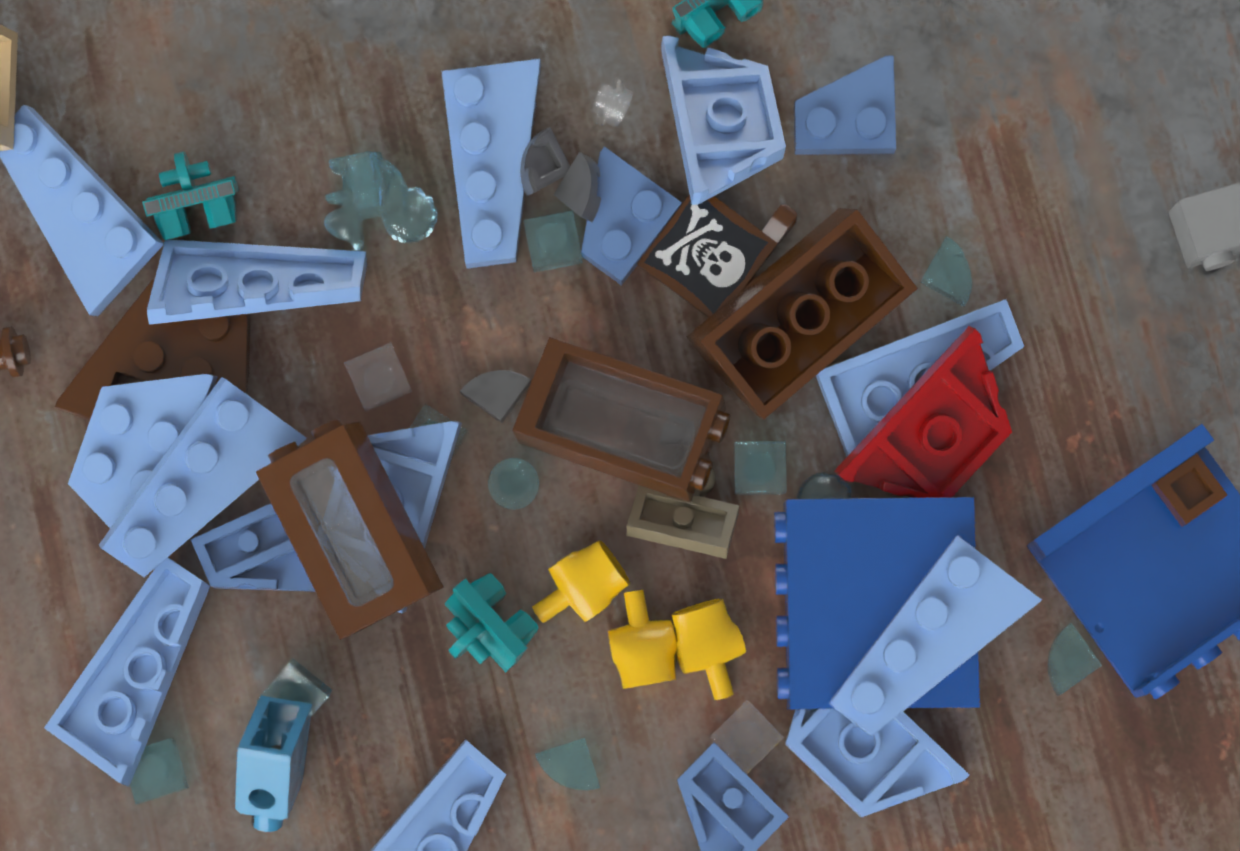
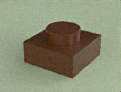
M1197 453L1151 485L1182 527L1228 496Z

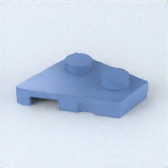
M886 55L795 101V155L895 153L894 55Z
M604 146L600 151L598 159L600 177L597 176V196L601 198V202L593 222L587 220L581 256L622 286L636 268L639 260L680 208L682 202Z
M271 503L190 539L209 584L213 588L316 592Z
M715 743L677 779L701 851H756L789 817Z

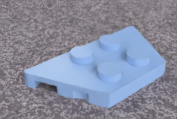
M663 36L661 52L691 204L696 205L782 160L786 145L767 65L747 59H734L725 52L709 47L705 54L679 47V38Z
M200 374L104 386L101 388L68 484L110 529L216 384L217 376Z
M458 421L367 435L424 549L462 425ZM338 471L318 538L336 555H341L350 564V568L365 583L369 582L382 595L392 589L393 578ZM407 607L404 608V609H402V610H400V611H398V612H399V613H404V612H406Z
M795 709L785 741V745L860 817L962 782L969 776L954 759L904 712L900 713L873 736H870L836 709Z

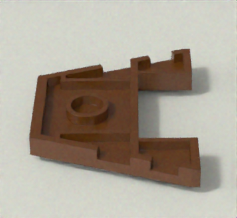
M151 280L61 394L55 407L60 411L90 420L101 388L117 385L121 375L144 382L212 374L218 377L216 384L223 377L247 394L250 361V313L149 325L147 307L154 280Z

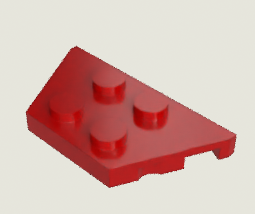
M968 326L834 472L846 481L866 484L900 496L905 495L912 498H952L1012 433L1006 411L1000 406L998 400L999 389L994 374L988 369L980 345L983 343L981 334L975 328Z

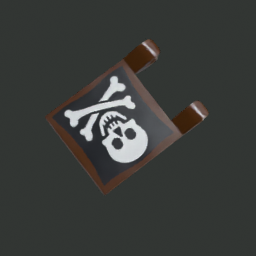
M689 194L637 265L709 318L750 283L771 253L795 225L797 212L786 204L780 205L761 231L715 196L700 204L692 205Z

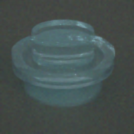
M519 458L505 459L495 465L490 472L488 478L490 495L503 508L511 510L524 508L538 494V474L534 467L525 460Z

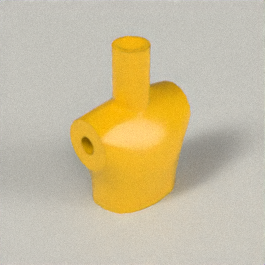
M598 540L584 549L569 553L548 568L558 589L533 605L532 608L543 623L568 606H571L580 618L586 622L608 607L615 596L630 585V580L610 549L602 540Z
M644 590L623 593L629 624L608 630L612 661L618 669L623 689L676 680V639L672 620L649 621Z
M724 599L708 600L673 612L671 616L676 636L675 655L682 672L686 674L706 670L714 700L732 696L734 692L725 663L745 654L746 648L740 629L731 620L727 612Z

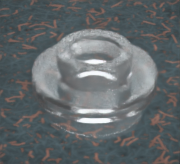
M616 78L611 86L605 83L601 85L591 106V111L598 113L595 124L603 127L607 123L615 128L620 124L633 96V91L624 87V81Z

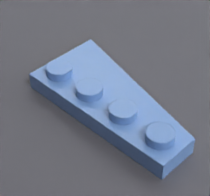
M541 59L442 71L467 269L514 263L517 261L524 205V189L521 181L520 167L524 150L531 141Z
M23 105L15 114L14 149L0 151V158L88 314L98 317L164 243L32 107Z
M168 239L164 242L147 307L148 322L150 325L361 301L367 268L366 251Z
M1007 299L831 365L818 373L816 378L846 457L968 326L975 328L981 334L983 343L980 345L990 371L1022 349L1024 344Z
M221 377L102 539L99 546L142 577H145L257 482L259 478L256 471L271 464L268 458L270 453L292 442H296L299 446L307 438L231 382Z
M957 535L839 688L829 704L867 734L873 736L1042 600Z
M168 557L153 570L44 728L120 784L129 787L210 585Z
M465 739L370 851H467L506 774Z

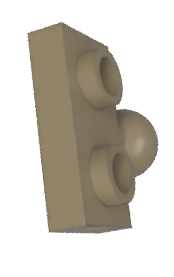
M685 460L678 466L677 469L683 466ZM713 467L705 489L703 491L696 489L691 503L639 485L628 519L626 536L727 559L739 515V505L703 497L714 487L716 476Z

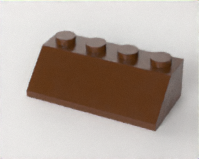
M838 208L686 337L714 373L760 419L764 420L918 288L858 209Z

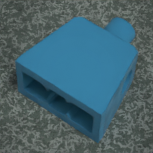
M260 696L238 745L235 809L241 814L252 815L251 824L259 831H277L282 827L283 820L289 818L303 781L312 704ZM280 745L281 750L272 749L271 747Z

